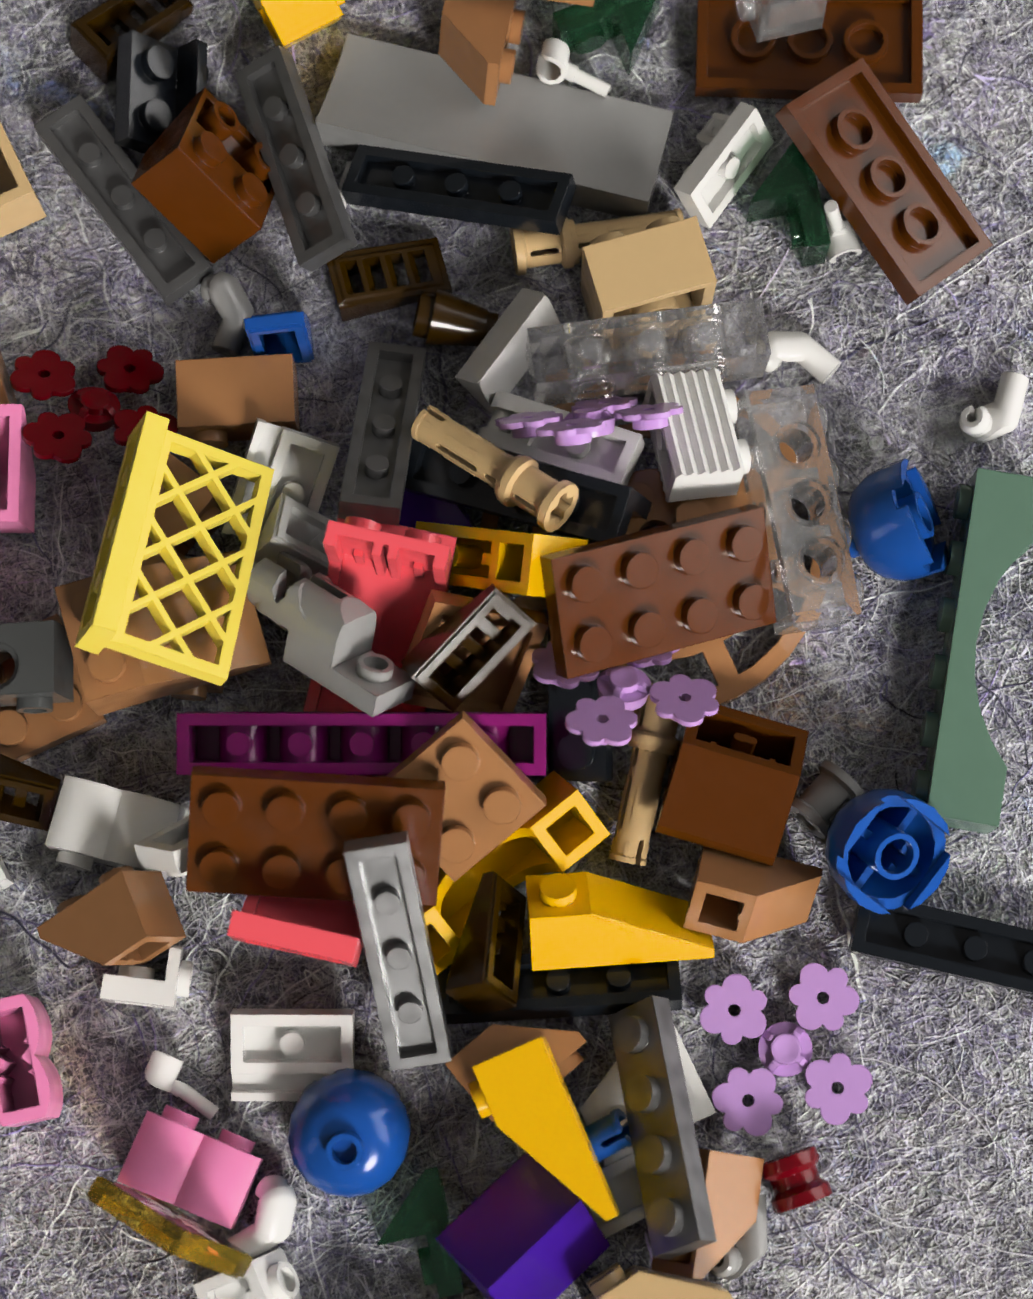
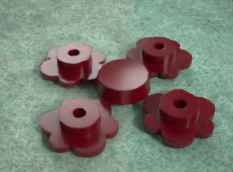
M124 345L110 347L106 358L100 359L96 365L98 374L104 376L103 384L106 389L84 387L74 391L75 380L73 377L75 375V365L69 361H61L60 356L52 350H39L32 355V358L21 356L15 360V371L10 375V385L14 390L30 393L34 399L39 401H45L54 396L66 397L70 395L67 404L69 413L62 414L59 417L52 412L41 413L38 416L37 422L28 423L22 429L23 441L33 447V454L39 459H53L64 464L77 462L81 458L82 449H87L92 445V435L89 432L105 431L113 425L116 428L114 431L115 443L120 446H126L129 435L146 411L170 419L167 430L175 433L178 432L177 419L174 416L166 413L158 414L156 408L149 405H143L137 411L131 409L120 410V401L112 393L145 394L149 391L150 385L158 384L163 380V366L153 361L152 353L146 349L133 351L130 347Z

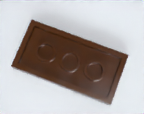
M697 0L695 97L794 100L863 57L893 102L920 103L923 95V0Z
M863 57L789 102L775 114V117L833 200L837 201L839 209L906 305H909L993 246Z
M749 504L540 556L556 675L565 679H571L777 623L764 507Z
M193 765L190 788L186 891L354 901L344 857V841L407 831L422 905L436 906L445 781Z

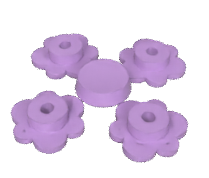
M605 397L576 402L574 406H571L572 412L568 413L564 419L562 413L543 411L538 413H516L509 415V417L498 418L495 422L500 430H512L513 438L555 436L556 446H575L589 443L593 437L613 433L615 421L621 419L622 421H632L633 430H654L669 426L668 418L671 415L682 414L683 406L675 402L638 405V397Z
M552 641L548 642L547 648H538L532 652V662L535 664L533 676L540 683L553 684L564 689H573L579 685L580 681L590 682L597 679L599 698L596 701L590 698L578 700L576 710L568 713L565 718L566 729L573 734L582 735L583 742L589 746L608 744L623 746L631 740V729L637 725V715L633 711L641 708L646 703L648 696L656 704L655 712L659 717L671 719L686 727L700 725L704 720V716H713L719 709V703L715 699L716 687L708 680L694 679L691 681L686 675L676 674L670 678L669 682L660 681L652 685L649 677L643 671L637 669L654 665H667L672 660V654L680 649L627 663L628 666L611 667L604 670L601 674H599L600 671H596L571 679H565L556 675Z
M818 963L807 964L801 969L799 973L800 984L793 985L788 992L790 1002L798 1006L795 1011V1018L799 1025L792 1022H778L766 1029V1018L761 1010L765 1008L767 998L762 991L752 990L750 981L744 975H729L724 979L722 986L711 985L705 990L704 1000L708 1005L700 1013L699 1020L702 1028L711 1034L720 1033L721 1039L728 1045L739 1043L743 1036L746 1038H757L761 1035L758 1043V1054L766 1068L754 1069L749 1074L741 1067L733 1068L728 1073V1083H721L714 1088L711 1096L712 1104L719 1112L725 1113L723 1124L726 1129L739 1131L743 1128L752 1136L766 1134L772 1126L771 1115L778 1114L783 1107L782 1098L778 1094L773 1093L776 1087V1080L773 1074L781 1077H790L801 1073L804 1069H806L805 1080L810 1086L805 1092V1102L810 1108H820L821 1117L828 1124H843L848 1120L850 1113L861 1114L867 1109L868 1099L864 1093L872 1085L870 1071L863 1065H851L849 1057L843 1053L834 1054L829 1059V1062L815 1060L810 1063L813 1052L812 1042L804 1030H815L823 1025L829 1031H836L844 1023L843 1016L850 1015L857 1010L859 1006L858 993L855 989L846 985L848 976L843 969L833 968L827 971L823 965ZM819 993L826 995L827 1001L825 1004L818 1002L817 995ZM730 1005L738 1007L739 1014L737 1016L729 1014L728 1009ZM835 1082L841 1085V1092L839 1094H835L832 1091V1085ZM745 1095H750L753 1099V1103L749 1107L745 1106L742 1102Z

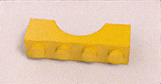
M554 770L535 785L546 796V806L455 882L439 867L436 906L422 905L437 975L453 962L483 873L494 871L513 887L525 881V876L550 872L563 873L610 835L578 789Z

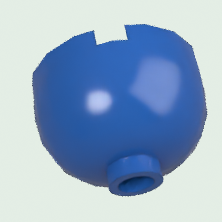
M905 458L879 468L860 482L853 490L848 502L847 515L849 523L841 526L843 542L852 558L861 556L864 563L873 572L884 578L899 581L924 578L944 571L948 565L946 541L938 544L934 543V526L941 524L930 491L916 467L907 470L909 460Z
M873 789L856 796L836 812L827 831L825 856L830 875L850 899L878 914H890L887 910L896 909L901 906L909 910L921 905L938 889L949 868L951 854L945 851L946 839L944 832L949 835L947 823L934 807L921 799L897 789Z
M346 1068L337 1070L332 1075L324 1076L317 1082L315 1080L305 1087L292 1109L287 1138L293 1163L307 1183L328 1195L352 1198L373 1193L395 1176L407 1156L412 1125L406 1106L400 1100V1094L391 1083L373 1072Z

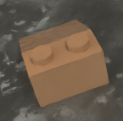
M239 550L224 552L221 554L224 558H226L238 552ZM206 556L180 559L189 575L211 565ZM165 562L141 566V571L153 591L176 581ZM236 564L230 566L233 574L235 573ZM217 574L195 583L211 611L228 604L229 593ZM92 576L54 587L85 703L98 716L210 683L105 647L98 655L76 648L75 643ZM136 590L133 601L141 598ZM182 590L160 600L176 628L198 619L197 614ZM247 594L228 677L272 665L256 607L248 600ZM147 607L129 615L125 634L149 642L163 636ZM224 617L217 620L221 627L223 626ZM205 627L182 637L194 657L214 663L217 647ZM169 644L164 646L166 648L172 649Z

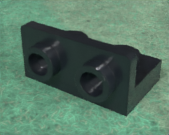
M134 30L118 37L114 144L145 154L196 94L206 88L208 81L207 43L195 39L177 48Z

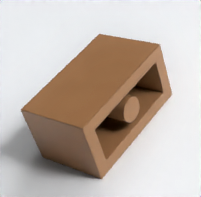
M292 353L175 360L177 428L181 435L218 449H224L228 447V441L250 440L257 418L281 427L284 426L300 431L298 375Z

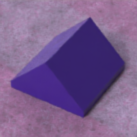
M526 1151L434 1238L487 1299H556L611 1246L582 1201Z

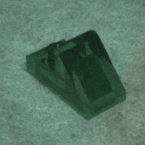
M595 0L594 7L572 5L552 13V38L564 41L569 46L570 53L575 52L577 54L593 52L600 48L606 40L612 38L626 73L631 74L659 11L660 0Z
M792 142L753 196L746 221L753 222L784 216V230L790 250L798 249L801 266L806 267L825 262L831 241L815 173Z
M439 1166L424 1170L378 1241L377 1246L426 1235L428 1246L418 1249L421 1272L425 1286L436 1284L439 1298L463 1293L465 1291V1284L461 1268L434 1239L451 1223Z

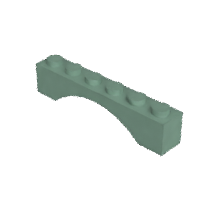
M977 468L967 485L959 484L955 496L953 518L962 520L959 541L951 540L948 547V565L945 568V575L953 576L951 596L942 597L936 622V631L945 632L942 654L934 653L928 675V688L937 690L934 711H925L919 736V746L928 747L925 770L917 769L915 772L911 795L934 807L948 827L989 834L999 827L1007 766L990 738L980 710L975 680L976 642L984 610L998 581L1010 565L1033 545V477Z

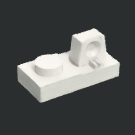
M740 102L731 115L716 112L711 115L709 121L696 136L702 148L701 152L692 164L685 169L681 179L673 188L690 217L697 216L699 225L709 229L774 143L757 108L744 102Z

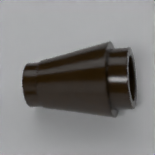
M436 288L435 293L421 290L411 335L424 338V345L479 346L498 321L499 314L489 312L485 308Z

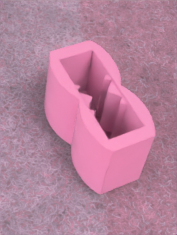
M23 993L0 998V1125L2 1127H19L59 1118L63 1106L61 1078L57 1068L48 1058L52 1046V1026L49 1015L37 997Z
M167 1104L161 1115L147 1110L117 1181L228 1229H234L264 1160L252 1154L256 1142L222 1128L218 1139L195 1130L200 1118Z

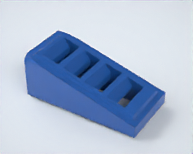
M295 310L255 315L244 319L245 331L254 356L292 353L295 364L315 360L309 317L304 311L297 312Z

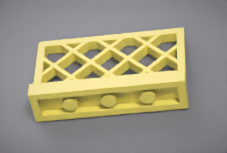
M146 411L127 440L75 647L97 655L105 647L222 686L227 681L274 469L169 431L167 428L170 419ZM169 452L189 458L201 477L180 486L167 466ZM232 474L254 482L251 500L236 506L220 479ZM162 484L166 492L159 495ZM207 486L223 513L202 522L186 495ZM172 501L188 529L167 538L154 518L156 508ZM248 512L247 520L245 522L242 515ZM229 522L241 541L240 551L224 558L208 530ZM148 537H150L153 545L146 548ZM194 537L211 565L189 575L173 547ZM160 554L176 581L153 591L141 571L142 561ZM236 564L235 573L233 574L230 566ZM217 574L229 593L228 604L211 611L195 583ZM136 590L141 598L133 601ZM182 590L197 614L198 619L176 628L160 600ZM147 607L163 633V636L150 642L125 634L129 615ZM224 617L223 626L221 627L217 620ZM205 627L217 647L214 663L194 657L182 637ZM169 644L172 649L166 648L164 646Z

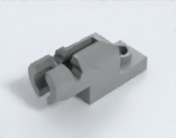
M279 552L277 564L265 557L255 565L248 585V600L258 611L269 617L282 629L288 631L283 655L285 663L371 717L412 699L416 681L406 671L394 665L391 659L371 651L376 629V612L372 608L333 584L328 576L320 572L312 575V569L308 564L288 552Z

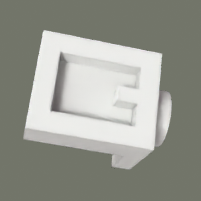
M173 945L170 947L165 981L154 980V968L119 965L118 975L103 974L100 999L103 1002L176 1010L177 997L189 998L194 961L183 960V946Z
M282 1248L270 1251L253 1260L193 1284L198 1299H302L299 1291L298 1275L293 1266L288 1262Z

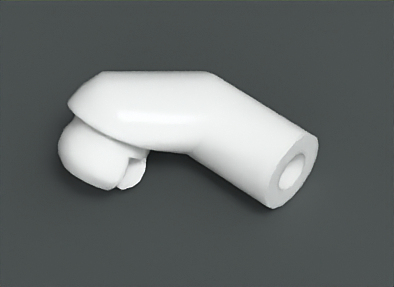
M769 331L759 338L760 345L752 352L754 363L766 372L777 370L783 361L797 362L822 384L835 373L841 364V361L810 335L801 331Z
M1016 372L1001 373L993 402L976 409L970 405L961 412L959 426L963 436L972 442L987 443L1012 432L1019 422L1029 379Z
M280 1175L266 1176L258 1183L255 1191L256 1196L259 1198L255 1223L227 1239V1241L246 1252L243 1253L230 1248L239 1265L255 1259L285 1241L291 1233L297 1199L294 1189L288 1186L286 1179Z

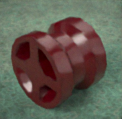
M810 1146L764 1163L762 1179L769 1181L774 1195L771 1199V1205L775 1214L807 1205L832 1194L829 1182L821 1178L818 1173L816 1164L819 1155L815 1146Z

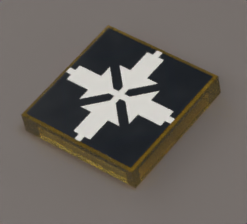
M98 1175L87 1193V1196L90 1197L89 1201L171 1255L234 1278H243L253 1260V1257L170 1203Z

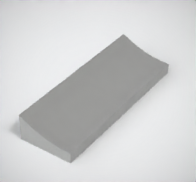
M347 33L333 79L316 117L315 124L317 125L323 145L355 153L358 145L361 144L573 174L576 185L571 205L622 217L649 213L673 122L674 111L609 95L605 98L592 91L559 83L553 85L545 84L538 78L513 73L510 85L500 83L495 106L486 105L480 101L440 55Z

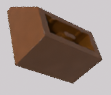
M206 88L196 94L146 151L131 182V185L213 264L261 230L275 195L268 175L271 171L270 167L264 163L260 149L263 148L262 142H257L256 138L239 122L237 115L229 105L218 101Z
M719 705L718 712L715 715L704 716V720L700 725L694 727L682 726L678 736L679 745L672 759L655 832L773 866L800 780L809 731Z

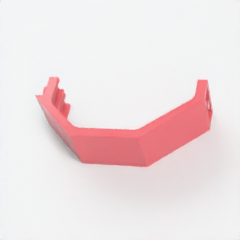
M348 516L345 519L337 517V521L328 520L323 540V546L328 558L327 576L333 584L360 599L376 612V629L371 651L388 657L393 661L394 665L402 668L401 661L407 655L431 589L448 592L457 537L402 525L377 523L370 519L356 516ZM312 679L310 680L303 712H363ZM401 703L385 712H426L427 707ZM247 895L241 912L232 911L227 936L236 941L356 968L363 948L354 901Z

